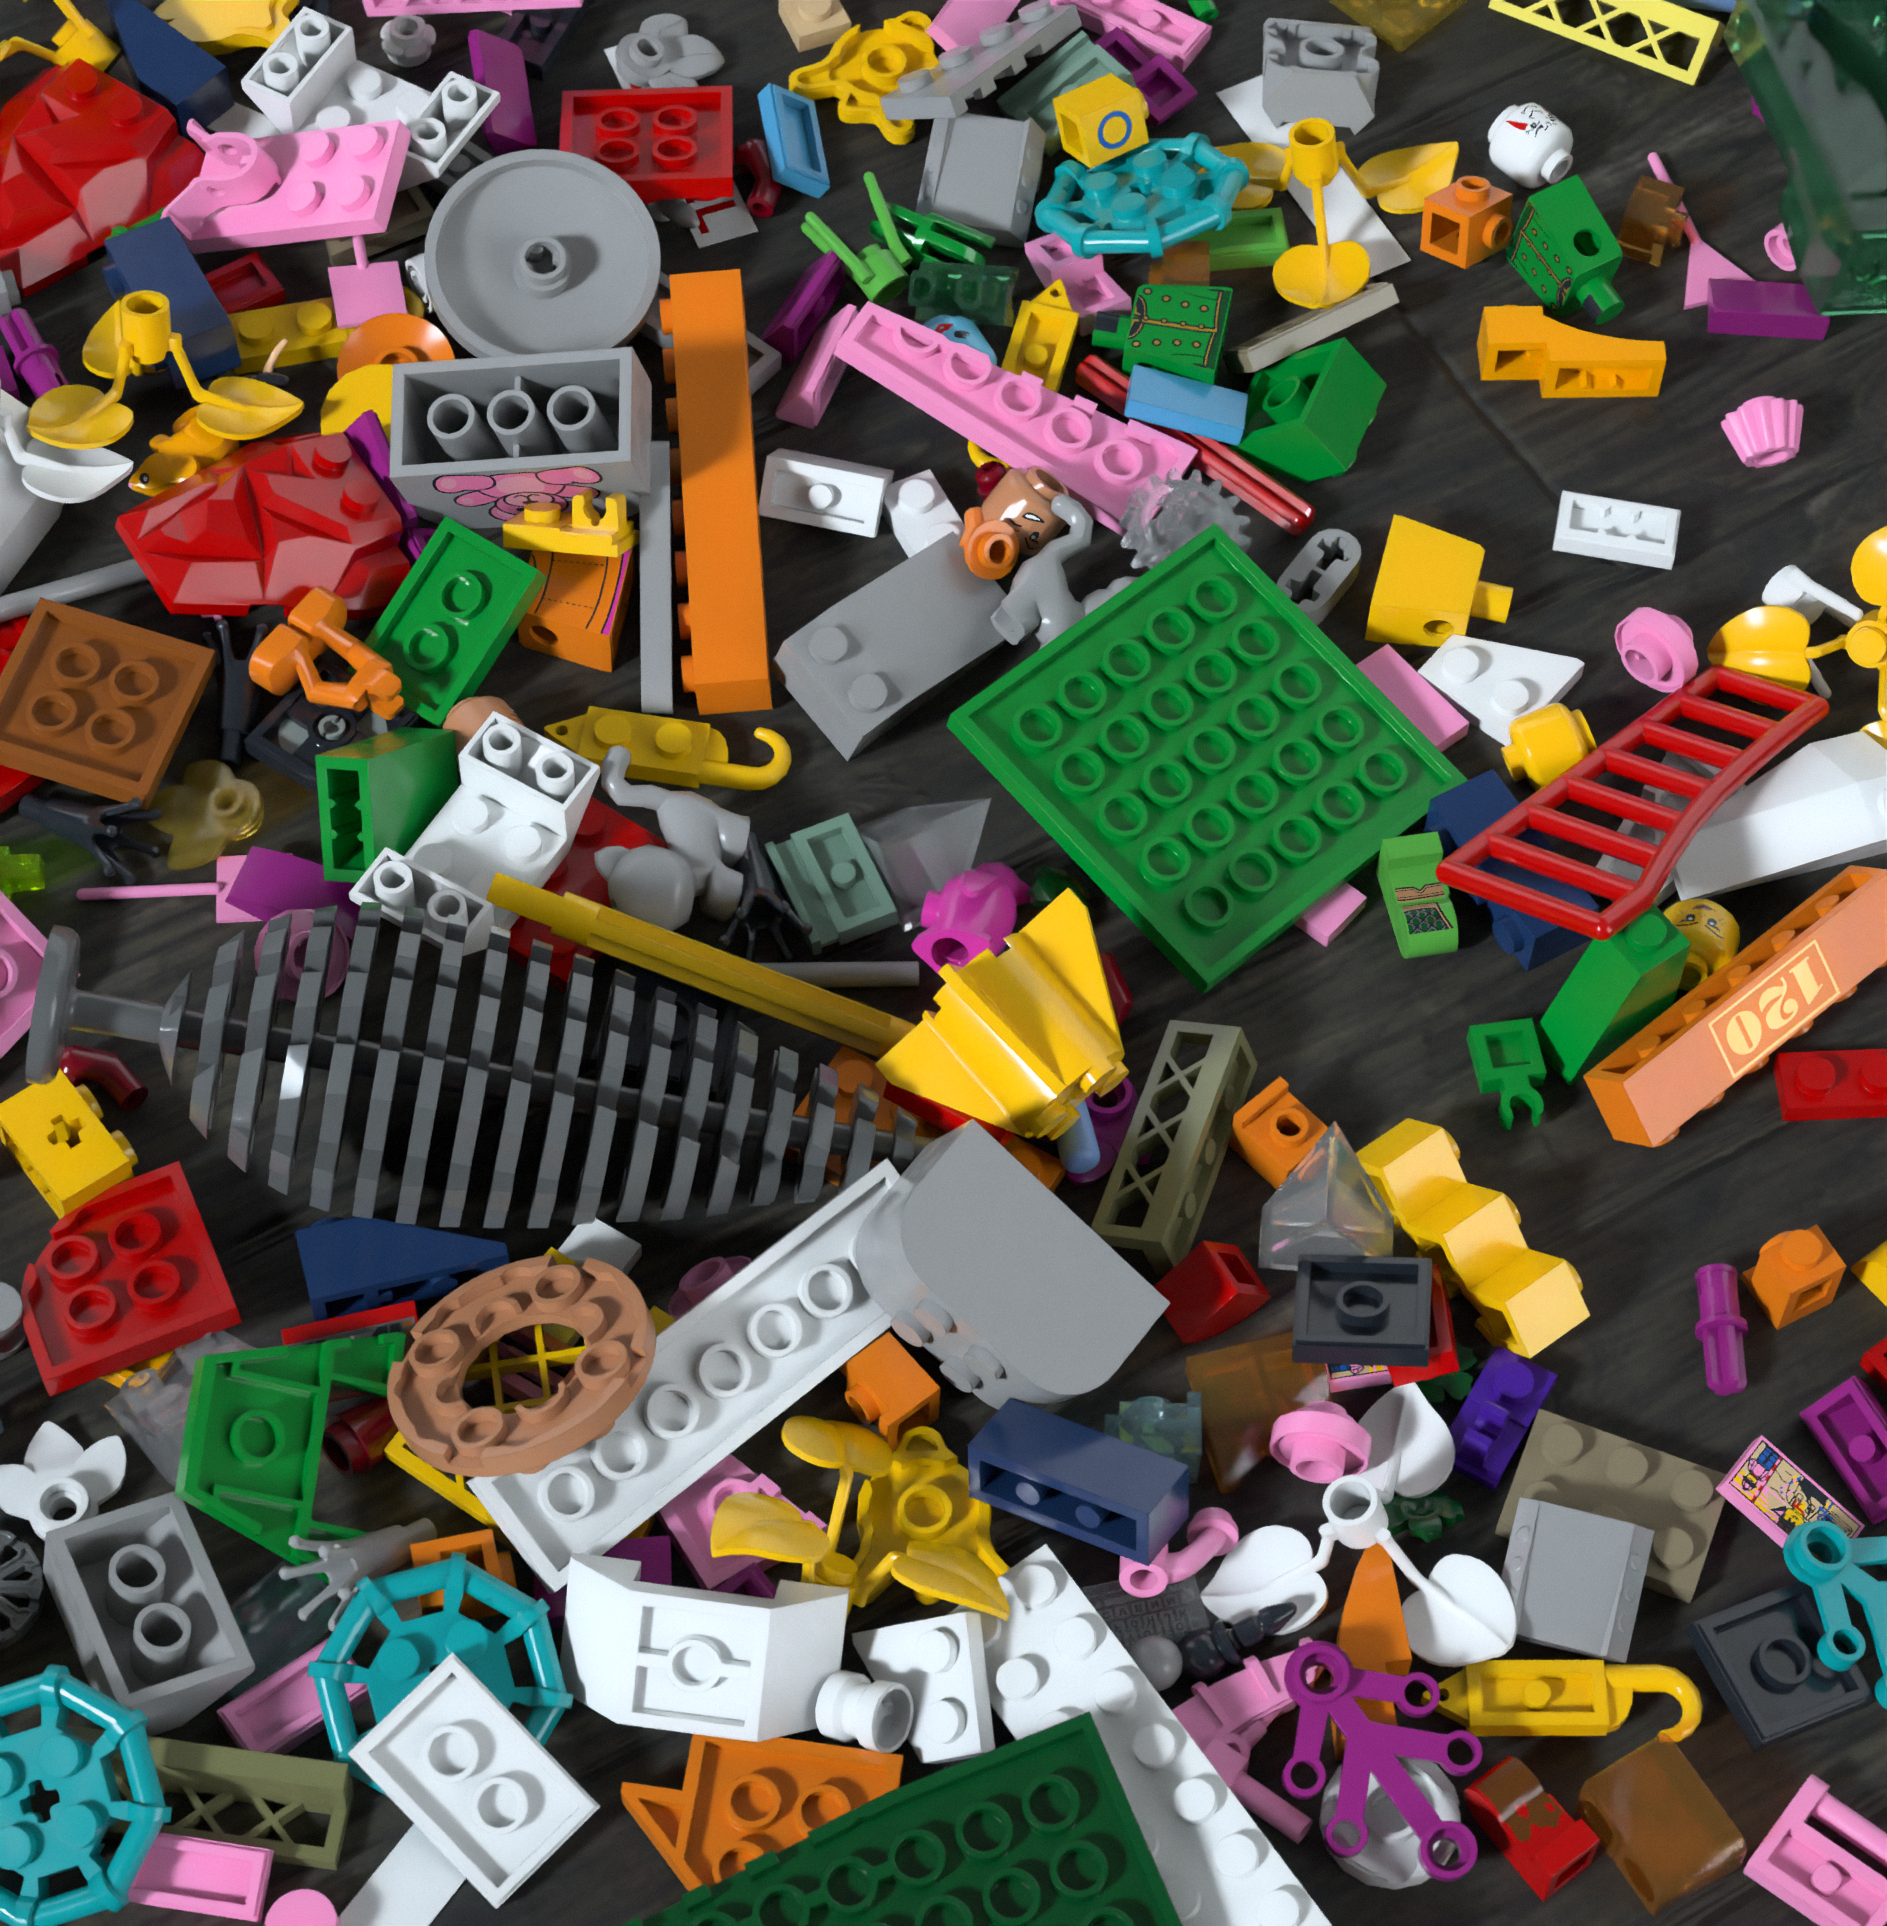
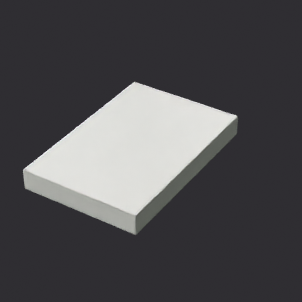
M453 1652L348 1753L360 1768L495 1909L511 1896L600 1808L594 1799Z

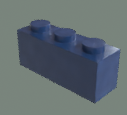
M170 216L104 240L110 264L102 267V272L114 300H118L132 292L141 290L156 291L165 295L170 304L171 332L182 335L183 350L198 382L242 365L232 323ZM172 351L166 352V357L161 362L151 364L155 372L162 369L166 371L176 390L187 386Z
M1491 769L1430 799L1423 833L1438 831L1443 849V860L1518 806L1519 802L1496 772ZM1531 828L1515 838L1557 853L1542 832ZM1491 857L1476 867V869L1598 912V905L1587 891ZM1460 890L1466 902L1473 908L1479 907L1491 923L1496 941L1502 950L1507 954H1514L1527 972L1590 941V937Z
M1009 1398L968 1444L969 1497L1146 1566L1152 1563L1189 1517V1465Z

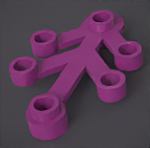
M1312 1641L1298 1647L1289 1657L1284 1670L1286 1691L1290 1698L1300 1706L1293 1757L1286 1763L1283 1769L1282 1784L1289 1795L1300 1800L1311 1799L1321 1791L1326 1780V1771L1319 1757L1329 1715L1346 1738L1335 1816L1328 1822L1324 1831V1842L1327 1849L1339 1858H1352L1358 1855L1368 1841V1828L1363 1820L1371 1773L1420 1840L1417 1853L1423 1870L1429 1876L1439 1881L1450 1882L1463 1877L1472 1868L1477 1858L1478 1849L1474 1835L1466 1826L1459 1822L1441 1820L1396 1756L1439 1763L1447 1773L1454 1776H1465L1473 1772L1482 1759L1483 1751L1478 1738L1464 1730L1453 1731L1445 1735L1371 1722L1353 1699L1360 1698L1396 1703L1400 1711L1411 1718H1423L1435 1709L1440 1698L1439 1686L1430 1675L1414 1672L1403 1677L1354 1668L1349 1656L1340 1647L1326 1641ZM1313 1666H1322L1330 1672L1332 1684L1327 1689L1316 1690L1307 1683L1306 1671ZM1413 1683L1424 1685L1430 1692L1429 1704L1424 1707L1412 1706L1405 1698V1688ZM1454 1741L1465 1742L1472 1750V1761L1463 1766L1454 1764L1447 1755L1448 1745ZM1299 1764L1309 1765L1316 1772L1317 1783L1309 1789L1298 1788L1292 1782L1291 1770ZM1340 1823L1352 1824L1359 1833L1357 1845L1351 1848L1339 1846L1333 1838L1334 1827ZM1441 1840L1452 1842L1457 1847L1459 1853L1457 1863L1451 1866H1444L1438 1863L1433 1856V1846L1436 1842Z

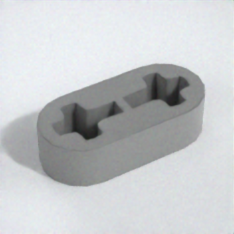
M1340 529L1320 531L1309 540L1280 576L1276 585L1290 599L1297 600L1303 596L1309 587L1313 589L1311 600L1304 599L1299 604H1295L1317 626L1326 618L1355 581L1359 572L1361 546L1357 539L1346 531ZM1335 555L1343 558V560H1334L1326 571L1322 569L1323 558L1330 560Z

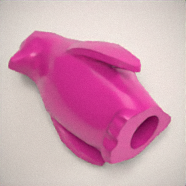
M1002 862L982 863L974 869L965 870L954 875L944 885L941 892L931 889L928 891L921 913V926L928 929L917 935L911 944L913 951L937 974L947 963L963 968L987 948L997 957L1007 945L1003 938L1010 935L1017 919L1016 906L1030 902L1026 892L1031 887L1020 880L1012 868Z

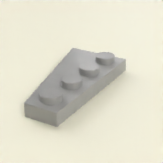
M1039 0L1030 3L1018 11L1020 18L1012 23H999L982 30L978 34L980 41L974 45L959 46L942 53L938 57L940 64L930 70L920 69L902 76L897 80L899 88L879 99L886 119L959 117L968 110L965 102L966 99L973 96L974 99L985 98L997 89L994 80L1016 75L1027 67L1025 58L1046 53L1081 27L1082 23L1076 5L1052 6L1050 0Z

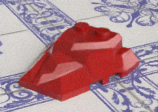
M77 58L63 67L55 65L43 69L5 104L0 113L1 272L12 269L19 295L26 298L88 266L87 254L104 246V240L112 235L111 232L114 227L122 225L127 228L158 212L159 209L167 207L189 186L194 178L199 177L205 155L196 144L178 134L176 119L167 108L84 60Z
M302 432L252 442L118 516L115 525L116 531L170 614L247 616L250 605L285 606L283 610L284 617L288 618L291 611L311 590L317 586H323L343 598L347 608V620H365L383 614L411 570L409 561L398 547L403 530L400 514L343 432L327 434Z

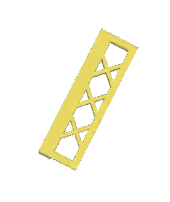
M1491 0L1488 8L1694 87L1697 85L1712 46L1718 48L1726 26L1717 20L1664 0H1590L1597 18L1577 28L1564 24L1556 4L1562 0H1542L1525 9L1505 2L1506 0ZM1599 3L1616 10L1604 15ZM1549 7L1554 20L1536 14V12ZM1625 14L1641 18L1648 35L1647 39L1628 48L1615 43L1608 26V22ZM1651 23L1667 28V30L1655 35ZM1600 26L1605 39L1586 32ZM1678 33L1699 40L1688 71L1667 63L1659 44L1660 41ZM1652 46L1657 59L1641 54L1639 51Z

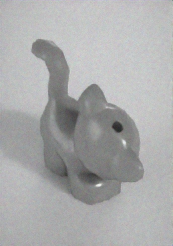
M1065 494L1054 497L1051 501V510L1071 526L1069 534L1050 541L1037 555L1022 563L1012 581L1009 594L1001 601V606L990 617L996 630L1012 645H1018L1028 639L1033 633L1041 643V649L1139 578L1124 576L1113 580L1106 589H1098L1088 594L1081 603L1074 599L1069 591L1066 575L1061 564L1071 556L1091 547L1093 519L1080 502Z
M624 746L610 747L602 760V789L617 806L643 807L655 810L660 829L667 843V849L654 845H645L631 850L622 846H607L594 853L595 866L600 875L608 882V896L612 909L673 932L689 921L694 897L698 896L700 910L707 919L723 922L730 919L738 907L742 893L743 874L728 867L733 868L746 850L750 829L749 816L738 815L723 809L713 801L692 791H669L652 784L630 785L624 780L625 771L631 762V753Z

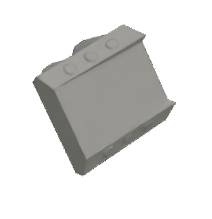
M1268 18L1263 24L1262 107L1275 128L1282 122L1297 123L1307 118H1322L1329 121L1333 126L1351 128L1355 136L1375 117V95L1379 76V62L1375 60L1377 39L1371 27Z
M964 112L957 118H935L916 213L926 216L932 211L996 238V245L1022 248L1025 246L1024 244L1030 231L1035 194L1039 191L1046 133L1031 117L1024 122ZM944 233V236H945V237L954 238V237L949 236V235H947V234Z
M1520 1497L1501 1576L1513 1601L1517 1617L1516 1639L1594 1659L1626 1663L1654 1530L1544 1501Z

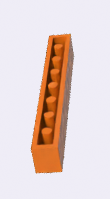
M740 269L669 275L671 299H660L662 333L663 335L673 334L674 348L663 349L665 382L666 384H676L677 398H666L668 433L679 434L680 448L670 449V476L672 485L682 484L683 499L672 500L675 536L685 535L686 550L675 551L678 588L688 587L689 602L678 603L681 640L691 639L692 655L681 656L684 693H696L699 715L773 709L745 303Z

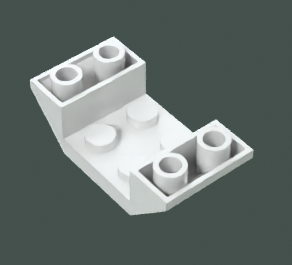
M305 6L241 80L244 92L283 135L401 120L412 134L397 192L440 177L501 101L499 92L452 71L448 73L435 91L431 93L356 59L352 27Z
M495 711L491 713L458 755L462 784L406 855L402 856L385 847L349 892L350 900L360 906L362 902H383L381 917L401 928L406 906L426 909L421 939L442 950L449 914L468 918L463 956L487 948L491 924L510 930L520 917L519 914L486 901L496 872L542 888L569 853L600 775L599 765Z
M572 1552L569 1566L560 1667L567 1693L573 1694V1698L617 1724L753 1742L818 1728L815 1714L818 1695L828 1677L841 1670L850 1589L780 1580L775 1598L769 1599L640 1582L642 1561Z

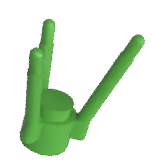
M869 171L864 174V182L889 249L882 250L878 244H873L855 255L814 212H808L805 215L806 222L802 224L801 230L822 252L826 253L832 249L845 263V273L862 289L871 303L881 306L892 301L906 289L911 278L903 268L911 263L913 258L901 244L875 175Z

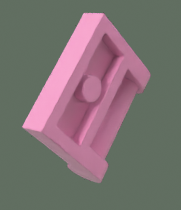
M1811 1774L1752 1855L1743 1873L1819 1926H1885L1887 1923V1879L1805 1822L1813 1816L1885 1867H1887V1833L1827 1793L1830 1785L1814 1774Z

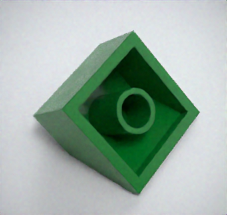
M1345 337L1293 353L1255 372L1246 391L1248 398L1245 425L1239 445L1222 443L1259 469L1303 484L1328 476H1339L1346 472L1355 462L1358 446L1367 427L1376 417V408L1387 384Z

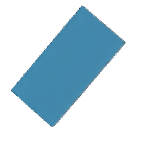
M768 83L758 94L773 181L819 199L830 188L815 103L811 99L775 84Z
M1134 364L1128 382L1124 416L1239 445L1244 431L1248 394Z

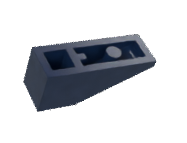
M105 0L111 27L137 92L169 110L176 119L180 136L187 140L192 139L186 130L190 119L194 118L205 129L234 106L229 76L225 65L137 0Z
M329 1217L315 1222L308 1228L295 1230L315 1322L414 1300L415 1308L438 1303L445 1296L473 1278L510 1263L506 1243L375 1218L352 1217L343 1219Z

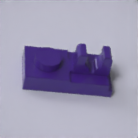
M1497 1345L1449 1429L1455 1446V1461L1452 1470L1495 1492L1532 1427L1538 1409H1542L1553 1390L1557 1375Z

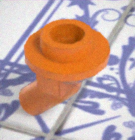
M980 507L968 509L964 513L965 531L958 545L964 549L965 561L969 570L979 578L987 580L1000 579L1007 575L1017 562L1019 555L1018 537L1014 529L1006 522L995 519L984 521Z

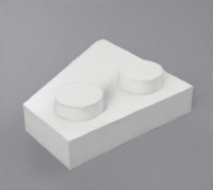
M1452 634L1417 672L1468 722L1507 746L1511 744L1508 735L1510 723L1518 717L1551 703L1559 702L1581 678L1585 663L1573 657Z
M961 1612L852 1634L853 1645L874 1681L887 1680L903 1684L909 1689L913 1698L914 1714L907 1739L921 1763L939 1764L973 1758L995 1749L980 1613Z

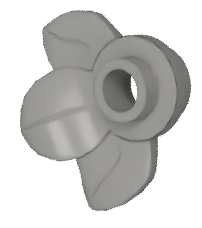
M666 13L653 15L645 19L638 33L624 36L615 51L616 66L619 74L625 81L638 87H699L696 80L714 74L725 63L723 55L709 40L698 35H688V24L685 18Z

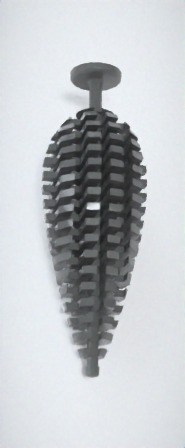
M383 902L361 903L358 925L356 926L351 950L349 970L346 976L337 1035L320 1033L319 1030L334 943L338 905L316 908L313 927H311L306 948L304 969L301 974L292 1028L277 1025L284 983L293 913L269 921L268 932L265 933L260 954L258 977L255 978L248 1020L231 1018L232 1007L235 1009L244 947V930L219 947L205 1011L188 1009L193 969L190 970L166 1004L77 989L80 937L72 928L53 925L45 949L36 990L25 1067L26 1082L39 1085L52 1083L61 1065L69 1030H79L159 1044L170 1084L173 1086L179 1050L181 1051V1048L199 1051L195 1078L193 1079L189 1119L207 1140L208 1130L212 1128L216 1111L219 1086L221 1087L227 1054L241 1056L231 1118L228 1158L246 1173L257 1133L259 1111L262 1108L269 1061L284 1063L285 1068L269 1164L268 1186L285 1195L288 1194L292 1169H294L312 1068L329 1071L309 1205L327 1212L330 1210L334 1182L336 1181L354 1075L373 1078L374 1083L352 1216L368 1219L373 1217L396 1082L419 1086L395 1222L416 1225L439 1090L461 1093L439 1227H460L484 1097L503 1100L498 1125L483 1228H504L528 1105L545 1107L538 1144V1158L532 1183L529 1204L531 1207L527 1228L549 1227L572 1112L586 1114L587 1118L579 1158L581 1162L575 1185L573 1207L575 1208L571 1225L592 1224L595 1221L616 1118L629 1120L622 1160L624 1165L618 1189L616 1208H619L616 1222L639 1221L659 1127H656V1125L671 1127L665 1162L668 1165L662 1185L660 1209H663L660 1221L681 1220L684 1216L700 1148V1143H698L700 1132L713 1134L709 1159L711 1169L705 1192L704 1208H708L706 1217L728 1213L739 1173L740 1150L743 1139L756 1141L753 1164L756 1165L750 1184L749 1206L770 1205L771 1202L775 1201L780 1184L782 1159L786 1147L799 1149L796 1164H800L794 1183V1204L815 1202L816 1198L819 1197L829 1154L841 1156V1163H844L838 1184L839 1194L868 1173L871 1161L881 1162L888 1158L901 1176L925 1146L936 1140L915 1135L917 1119L900 1106L895 1111L891 1131L876 1129L877 1125L873 1124L879 1105V1095L877 1091L862 1083H858L855 1089L847 1124L834 1122L836 1109H833L839 1088L838 1071L822 1063L814 1071L805 1116L793 1115L796 1095L793 1094V1089L798 1075L799 1054L781 1045L779 1051L775 1050L773 1054L763 1109L752 1108L751 1100L755 1080L752 1078L757 1060L758 1036L755 1035V1031L739 1021L733 1034L722 1082V1085H724L721 1102L708 1100L713 1063L711 1061L716 1045L718 1020L715 1019L717 1010L701 1003L696 1005L689 1030L678 1084L680 1093L679 1095L664 1093L671 1050L669 1049L675 1027L677 1006L674 1004L677 994L661 987L655 989L635 1087L622 1086L621 1082L629 1041L628 1032L633 1013L635 996L633 989L636 977L618 969L614 972L612 986L610 987L593 1079L577 1076L587 1025L585 1022L591 998L592 973L595 960L574 953L571 972L567 982L551 1072L534 1069L543 1018L542 1012L549 980V965L553 950L552 945L534 938L524 979L509 1065L491 1062L490 1056L511 935L510 930L492 924L468 1056L461 1057L446 1054L469 920L468 918L449 914L426 1048L425 1050L403 1047L426 909L409 906L405 907L381 1043L361 1040Z

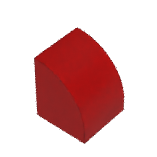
M1202 1241L1153 1286L1170 1302L1163 1314L1183 1343L1202 1341L1230 1329L1254 1313L1272 1297L1237 1245Z

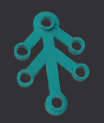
M1818 1520L1802 1523L1795 1527L1787 1536L1783 1546V1555L1791 1573L1798 1580L1811 1586L1825 1630V1634L1817 1644L1818 1655L1821 1661L1830 1669L1846 1671L1852 1668L1865 1653L1866 1643L1864 1637L1857 1628L1851 1625L1843 1593L1845 1592L1863 1607L1883 1673L1876 1682L1875 1695L1878 1702L1887 1710V1581H1877L1859 1568L1861 1566L1881 1564L1887 1570V1536L1848 1538L1840 1527L1828 1521ZM1810 1551H1811V1552H1814L1815 1554H1817V1555L1821 1558L1822 1562H1820L1819 1560H1817V1559L1810 1553ZM1833 1640L1843 1642L1847 1646L1850 1655L1840 1652L1835 1647Z

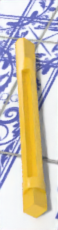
M496 872L486 897V901L495 906L552 927L551 934L879 1059L916 1027V1024L570 892H566L562 897Z

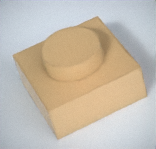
M779 0V15L799 53L834 43L847 30L851 29V21L840 0Z

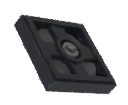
M322 657L315 664L322 681L349 683L353 675ZM299 681L244 742L246 753L318 796L315 755L401 727L421 728L420 715L405 706L394 718L386 720L374 713L368 706L361 712H357L353 709L309 703L302 683Z

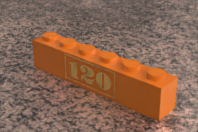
M1848 866L1734 956L1729 963L1720 967L1587 1072L1583 1077L1613 1139L1652 1148L1671 1141L1678 1135L1679 1127L1697 1112L1710 1108L1720 1102L1727 1088L1743 1075L1762 1068L1769 1061V1055L1788 1039L1807 1032L1812 1027L1814 1018L1832 1004L1841 1002L1853 995L1857 990V984L1875 969L1887 966V869Z

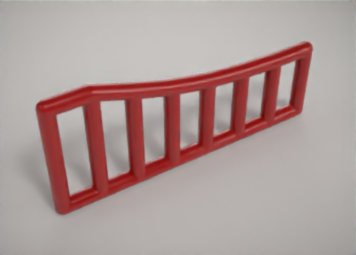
M1719 664L1710 665L1689 680L1682 688L1671 693L1439 862L1435 869L1436 878L1442 884L1599 941L1609 940L1651 908L1671 871L1694 836L1721 804L1784 748L1824 719L1830 710L1829 703L1824 697ZM1720 690L1790 713L1780 721H1775L1706 698ZM1680 717H1684L1755 741L1742 750L1669 725ZM1643 744L1722 770L1710 780L1631 753ZM1605 772H1609L1692 801L1683 811H1679L1593 781ZM1567 800H1571L1664 832L1666 835L1657 846L1556 811L1555 809ZM1531 828L1642 867L1644 870L1636 882L1515 838ZM1491 857L1615 902L1601 913L1476 869V867Z

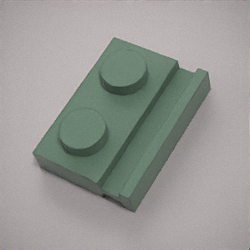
M1082 30L998 98L996 102L1001 113L1006 118L1025 122L1031 117L1046 133L1044 153L1051 157L1062 148L1053 98L1109 73L1114 74L1132 87L1137 86L1132 74L1100 45L1092 43L1088 35Z
M849 813L790 834V840L777 845L773 841L764 844L765 854L770 861L773 873L785 899L790 904L789 907L804 923H809L813 926V931L810 935L803 934L813 956L822 953V947L838 942L839 946L898 924L897 909Z

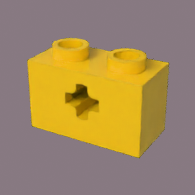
M60 1068L52 1083L47 1085L32 1084L0 1103V1138L2 1143L59 1219L110 1187L134 1178L132 1167L138 1163V1158L120 1130H116L110 1134L99 1119L103 1118V1112L87 1086L81 1084L75 1088Z

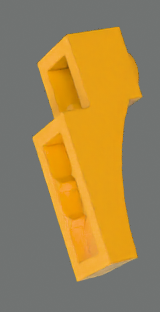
M1504 305L1483 308L1477 340L1481 380H1539L1541 398L1658 397L1667 360L1664 341L1621 339L1579 330L1544 316L1542 306Z

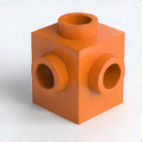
M1465 176L1424 198L1420 250L1467 269L1508 246L1513 228L1511 220L1513 194L1492 186L1488 180L1482 177Z

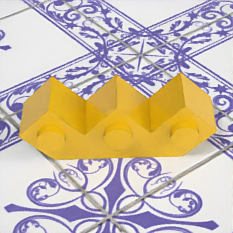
M1407 1118L1350 1156L1348 1161L1373 1215L1390 1233L1400 1226L1418 1246L1419 1251L1416 1252L1415 1258H1431L1432 1266L1440 1265L1446 1282L1448 1297L1452 1299L1460 1292L1482 1315L1476 1319L1475 1327L1494 1347L1499 1345L1515 1354L1532 1358L1590 1316L1580 1293L1583 1289V1284L1574 1267L1562 1258L1528 1249L1519 1229L1521 1217L1515 1204L1502 1192L1467 1183L1458 1163L1460 1159L1458 1145L1443 1127Z

